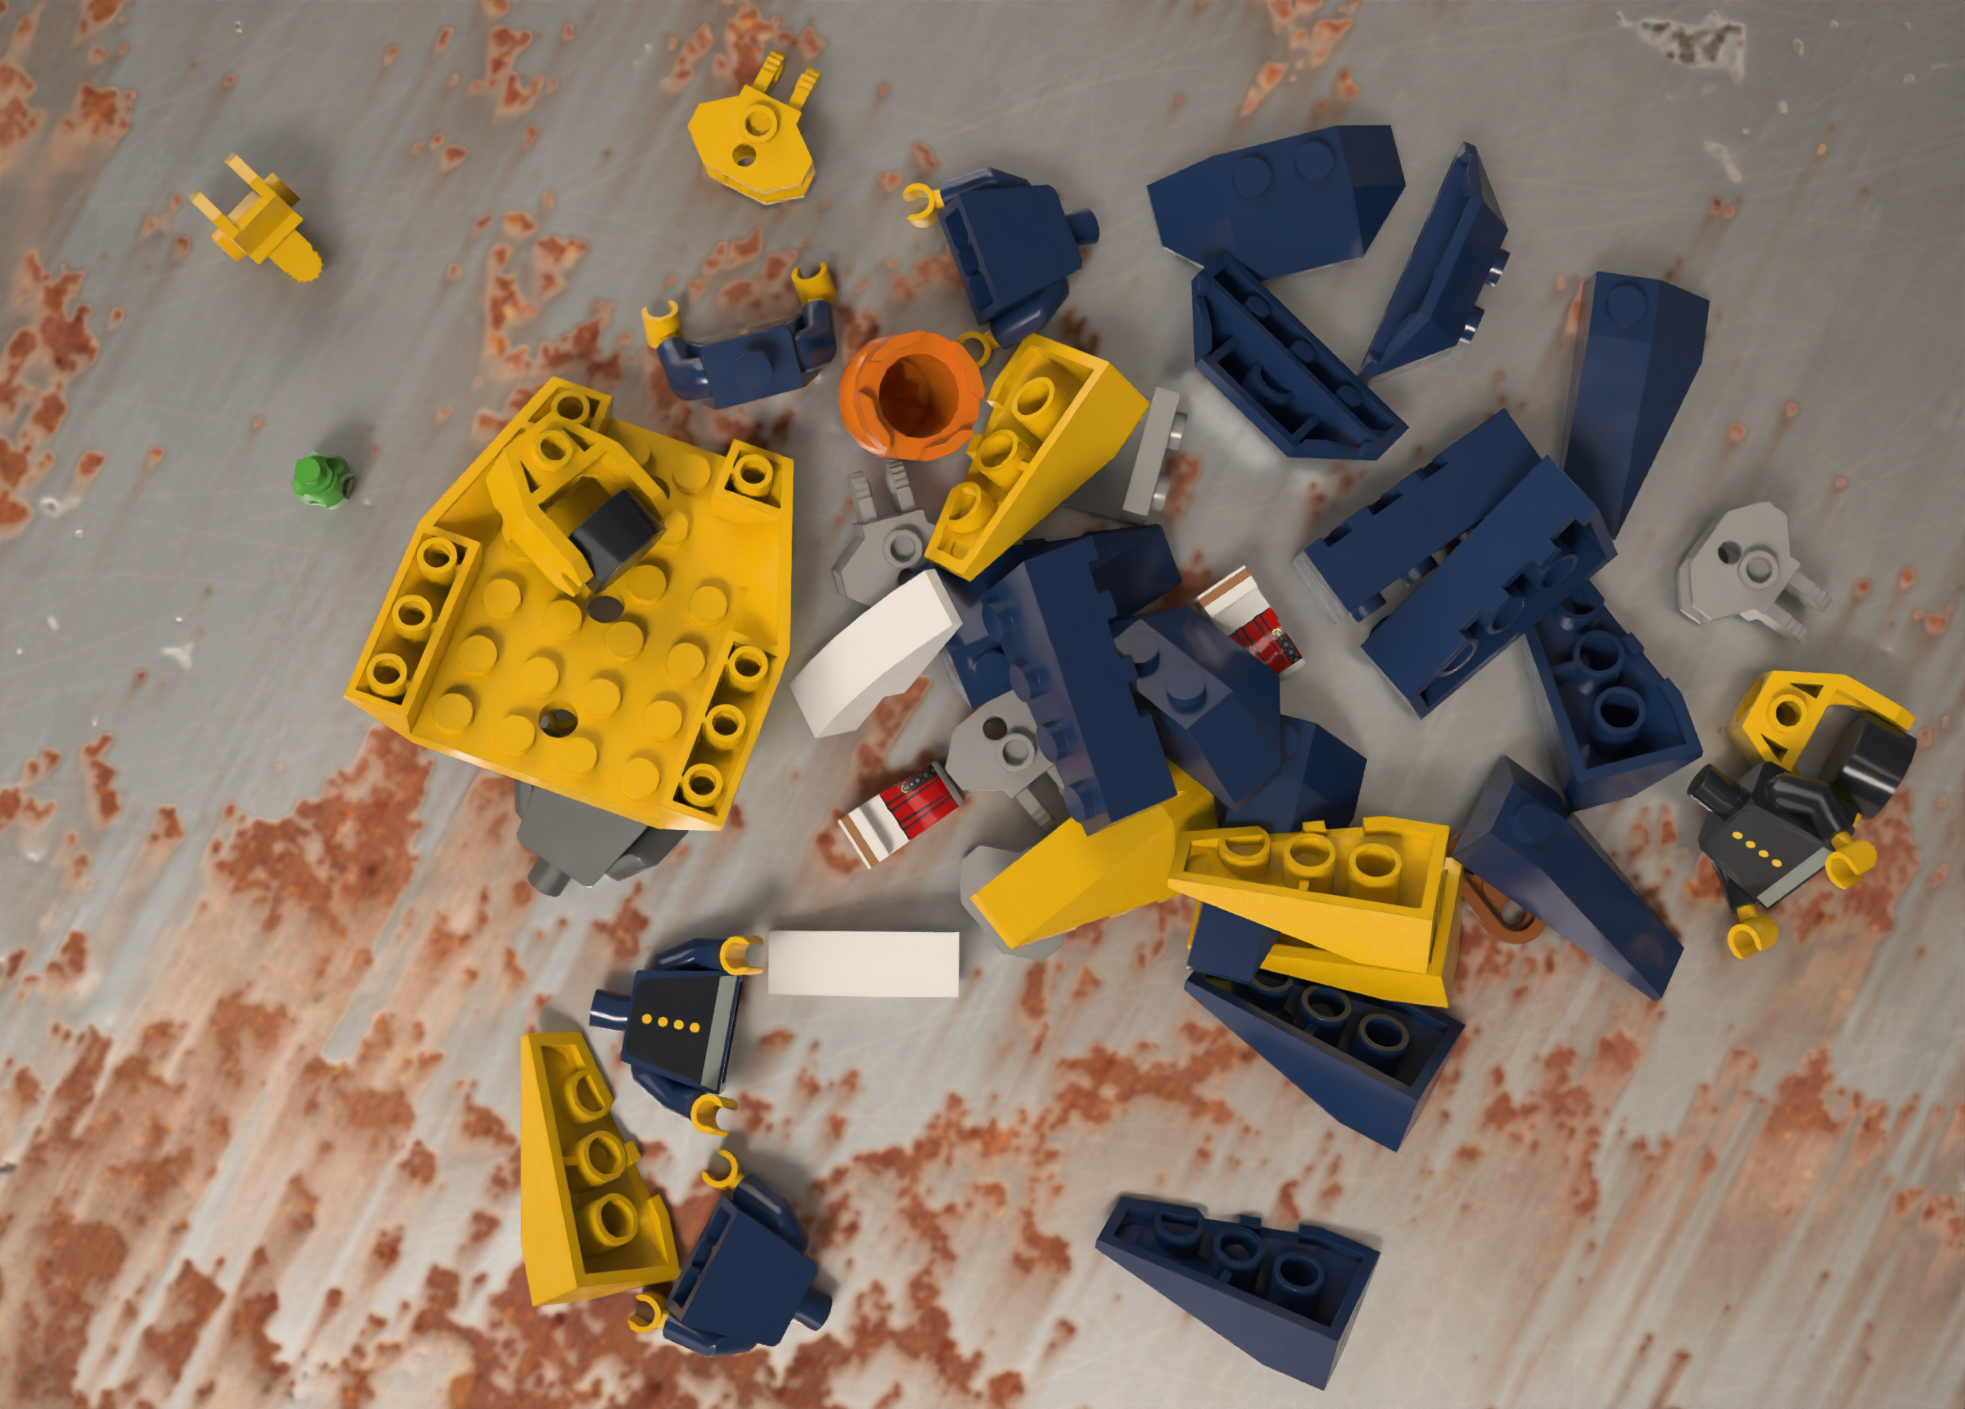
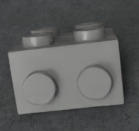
M1156 386L1152 398L1143 396L1151 405L1117 455L1060 505L1135 526L1145 524L1149 509L1161 512L1171 475L1160 472L1166 448L1178 451L1188 414L1176 411L1181 393Z

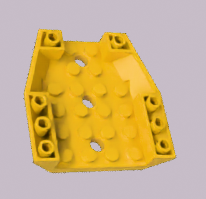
M552 376L419 521L346 688L344 698L412 743L657 829L722 831L790 655L794 460L736 439L733 440L727 457L615 419L613 418V396ZM550 412L619 442L656 484L666 492L669 497L668 502L673 510L664 519L665 523L663 525L667 528V531L662 538L631 569L598 594H593L586 586L576 596L572 597L556 587L514 540L508 543L501 531L503 526L502 516L494 508L485 478L504 447ZM592 477L546 513V515L568 538L580 524L612 497ZM610 596L622 604L624 611L615 621L602 623L589 616L587 612L588 605L598 597ZM552 710H566L576 717L578 724L570 735L555 738L543 732L540 722Z

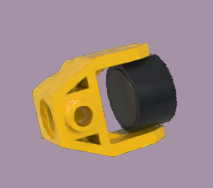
M553 412L548 413L504 447L485 478L493 506L502 516L503 526L501 531L504 539L508 543L514 540L556 587L572 597L576 596L586 586L593 594H598L624 575L662 538L667 531V528L663 525L665 523L664 519L673 512L663 490L619 442ZM593 477L612 498L593 512L567 538L546 513Z
M1772 670L1755 675L1724 729L1740 755L1746 757L1752 768L1761 761H1772L1786 770L1802 776L1797 766V760L1827 706L1846 705L1860 714L1839 738L1818 780L1825 781L1831 787L1836 797L1858 809L1853 825L1854 829L1860 818L1863 820L1874 818L1895 793L1912 762L1916 751L1917 739L1906 732H1909L1916 717L1902 706L1845 674ZM1777 707L1784 714L1783 724L1779 723L1776 718Z

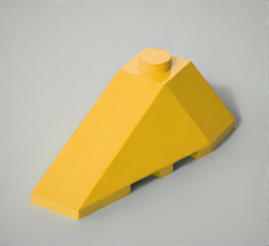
M1036 333L1022 341L993 383L987 398V402L993 407L984 433L972 435L966 453L973 460L964 482L958 484L949 492L924 554L928 561L969 582L972 581L1117 455L1151 404L1110 362Z
M1165 757L1178 794L1177 796L1154 809L1088 837L1081 823L1076 822L1070 817L971 896L970 899L1010 950L1075 930L1080 925L1109 916L1114 918L1126 914L1134 908L1158 901V903L1174 899L1182 893L1167 887L1168 876L1180 832L1218 829L1214 795Z
M1389 816L1364 817L1362 827L1326 829L1324 821L1302 822V831L1268 834L1259 826L1180 832L1168 876L1167 888L1361 964L1427 974L1436 926L1450 826Z
M1446 857L1427 974L1361 964L1284 933L1280 934L1259 968L1383 1000L1449 1008L1460 950L1464 866L1455 859ZM1198 899L1187 942L1189 950L1202 902Z
M581 1032L534 1033L521 1037V1247L533 1307L587 1301L674 1280L681 1273L669 1213L660 1195L657 1194L651 1197L635 1164L642 1158L633 1140L625 1143L611 1115L610 1110L613 1098Z

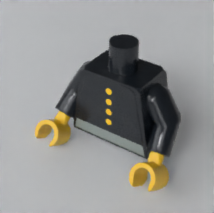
M1761 761L1738 781H1734L1712 764H1707L1696 774L1687 789V795L1708 810L1697 842L1700 850L1707 855L1719 879L1730 913H1737L1741 923L1732 927L1728 934L1730 950L1740 959H1746L1756 954L1758 950L1763 951L1773 946L1779 936L1777 924L1766 915H1758L1757 906L1761 905L1766 910H1770L1825 868L1828 877L1837 887L1842 889L1849 888L1862 881L1863 873L1872 869L1876 864L1877 852L1875 847L1865 840L1853 841L1851 837L1855 832L1853 825L1858 809L1836 797L1831 787L1823 780L1796 775L1772 761Z

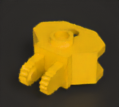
M775 49L768 55L752 87L745 84L739 96L700 103L687 126L709 177L763 205L804 198L816 177L814 163L802 138V134L805 130L803 117L821 83L822 73L808 67L805 73L798 79L787 105L770 97L776 84L784 74L787 55ZM745 158L755 160L749 166L743 167L738 165Z
M232 152L224 162L253 190L227 216L198 189L188 197L218 227L210 237L237 263L246 255L258 265L269 257L285 273L291 275V279H296L297 283L299 281H303L304 284L307 281L313 283V279H319V273L323 272L321 267L324 266L321 263L322 256H319L318 251H314L315 248L295 230L304 219L292 208L301 199L273 172L263 181L246 163Z

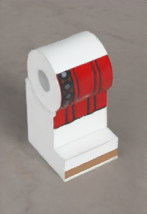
M1245 565L1193 600L1206 620L1280 675V682L1306 665L1299 650L1277 621L1279 618L1258 589V584Z
M937 759L903 782L896 783L838 820V823L867 868L871 869L964 804L965 801Z

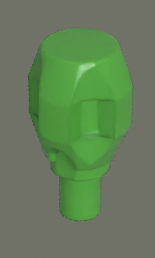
M313 450L305 453L297 460L291 486L295 496L305 505L325 506L333 511L341 508L349 501L355 475L351 465L340 455H323Z

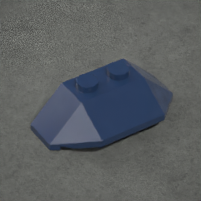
M1336 125L1211 156L1147 185V192L1162 249L1176 256H1181L1201 269H1204L1224 251L1228 250L1258 281L1265 283L1362 259L1406 187V182L1391 125Z
M1464 141L1451 162L1356 375L1367 386L1446 357L1457 346L1459 341L1469 345L1481 322L1485 310L1475 306V303L1484 283L1495 287L1505 268L1510 252L1500 248L1508 232V227L1476 146Z
M1228 250L1224 251L1193 278L1191 286L1195 367L1287 457L1377 461L1410 428Z
M1188 605L1133 615L1117 620L1110 625L1116 648L1124 655H1132L1139 676L1137 680V694L1133 699L1137 711L1144 709L1151 713L1165 757L1234 812L1242 808L1282 773L1280 675Z

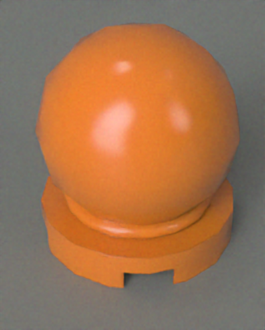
M914 330L901 334L893 333L873 339L852 355L841 376L837 399L843 426L860 447L881 459L931 461L953 454L972 437L975 431L972 428L979 416L980 400H984L985 388L979 366L963 345L956 341H950L937 333Z

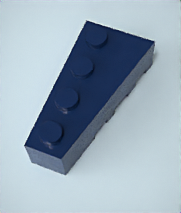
M1503 408L1438 454L1424 468L1420 467L1380 496V499L1375 503L1364 506L1347 518L1342 524L1328 534L1329 536L1324 539L1320 537L1303 549L1291 564L1334 624L1349 615L1357 625L1387 603L1380 593L1382 590L1399 578L1402 579L1408 588L1439 566L1432 555L1451 541L1457 547L1542 459L1506 409Z
M1546 455L1392 614L1381 619L1372 628L1369 637L1360 647L1374 668L1421 720L1618 555L1599 508Z
M1092 535L1023 561L979 598L983 605L982 619L990 637L1000 643L1010 665L1009 678L1012 688L1017 697L1027 703L1037 725L1036 738L1039 748L1044 757L1049 762L1054 763L1065 787L1063 797L1066 808L1071 817L1076 822L1081 823L1087 837L1154 809L1178 795L1152 715L1144 709L1137 711L1133 699L1137 694V680L1139 676L1132 655H1124L1116 648L1110 630L1109 619L1118 616L1111 591H1097L1088 562L1099 559Z

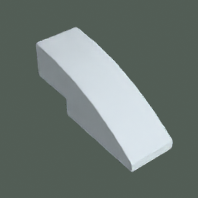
M935 569L923 571L859 616L809 661L789 684L815 739L856 731L884 697L905 693L963 624Z
M769 930L768 994L959 998L960 932Z

